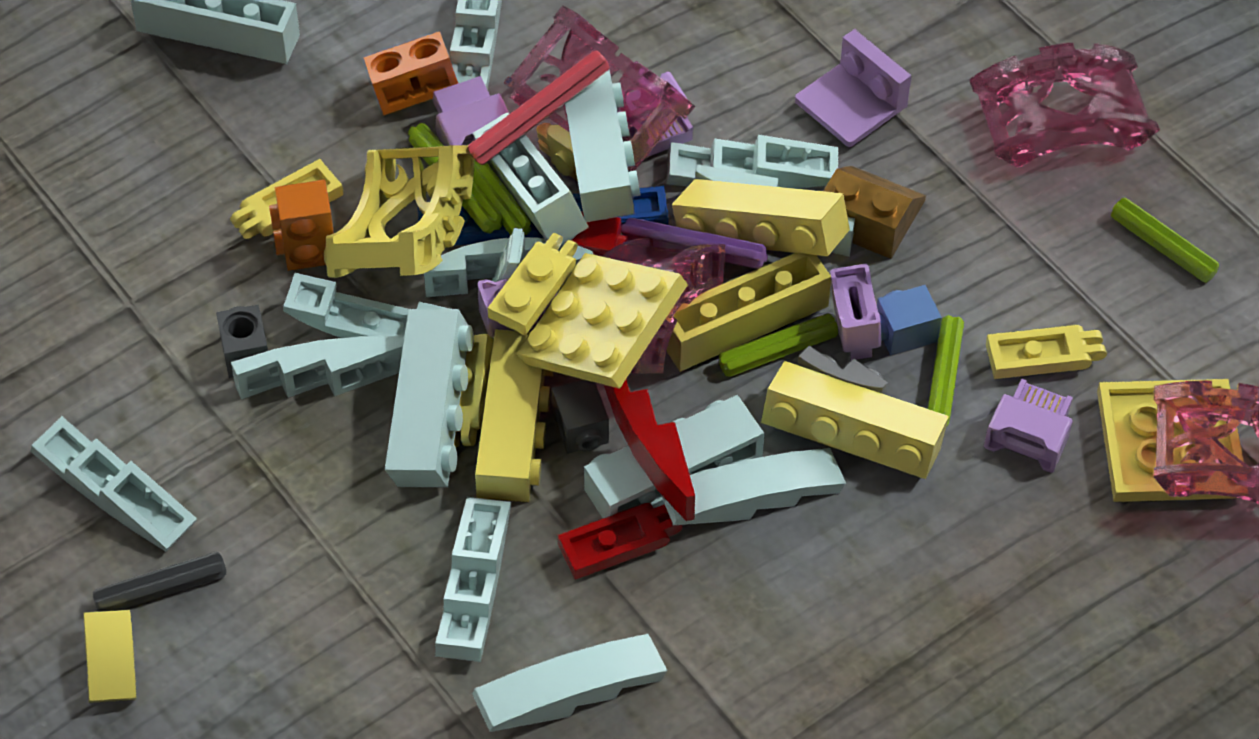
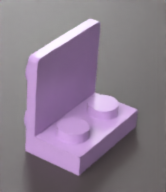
M854 29L843 37L840 64L797 93L795 103L847 147H852L907 107L911 75Z

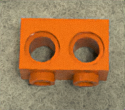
M440 31L364 57L383 115L433 99L435 91L458 84Z
M325 179L275 187L277 204L269 205L272 229L275 230L273 231L276 255L285 254L288 271L326 265L324 261L326 236L334 234Z

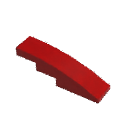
M627 379L620 389L604 385L615 420L635 459L656 489L685 521L695 520V492L675 422L657 425L648 389L630 392Z

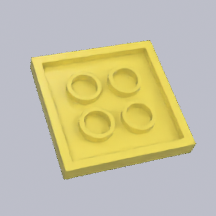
M584 253L517 355L525 364L620 389L688 284L679 273Z
M1229 379L1099 382L1097 396L1114 502L1246 498L1249 488Z

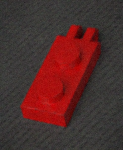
M644 503L557 535L558 546L576 580L665 547L670 542L669 537L679 533L683 526L673 525L665 504L653 508L651 503Z

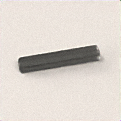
M214 552L95 589L93 591V599L98 612L118 611L226 576L225 563L221 554Z

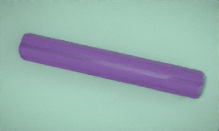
M628 218L625 224L621 226V232L627 236L628 243L754 269L762 268L763 263L767 262L768 259L766 247L760 243L636 218Z

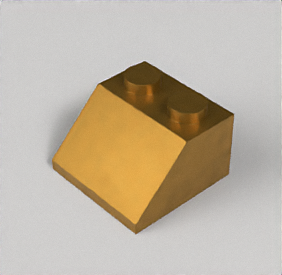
M854 166L837 168L823 190L824 192L843 193L847 216L855 218L852 243L892 259L926 199V195Z

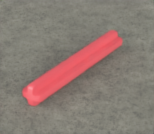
M597 50L592 51L470 143L468 150L474 160L480 165L486 164L605 74L610 68L605 57Z

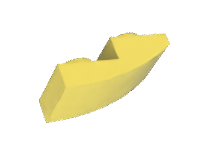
M130 610L84 613L89 703L136 700Z

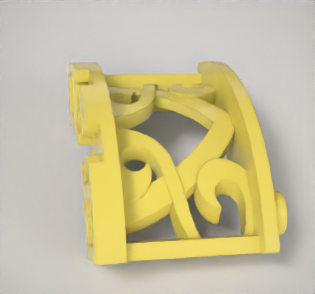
M469 145L368 150L365 166V184L358 207L353 217L341 230L326 236L324 261L327 266V276L329 278H337L352 273L357 268L400 267V276L419 275L439 265L443 261L441 258L442 252L446 247H454L465 222L459 215L463 200L471 198L474 177V158L469 153ZM439 157L438 162L425 169L420 158ZM412 158L414 177L409 179L403 167L397 165L399 175L395 180L396 159ZM426 192L431 198L430 202L426 200ZM415 200L423 217L417 224L399 232L390 239L385 233L386 223Z

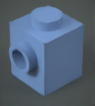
M926 285L904 291L895 290L878 298L877 310L881 320V341H884L890 356L938 342L942 317Z

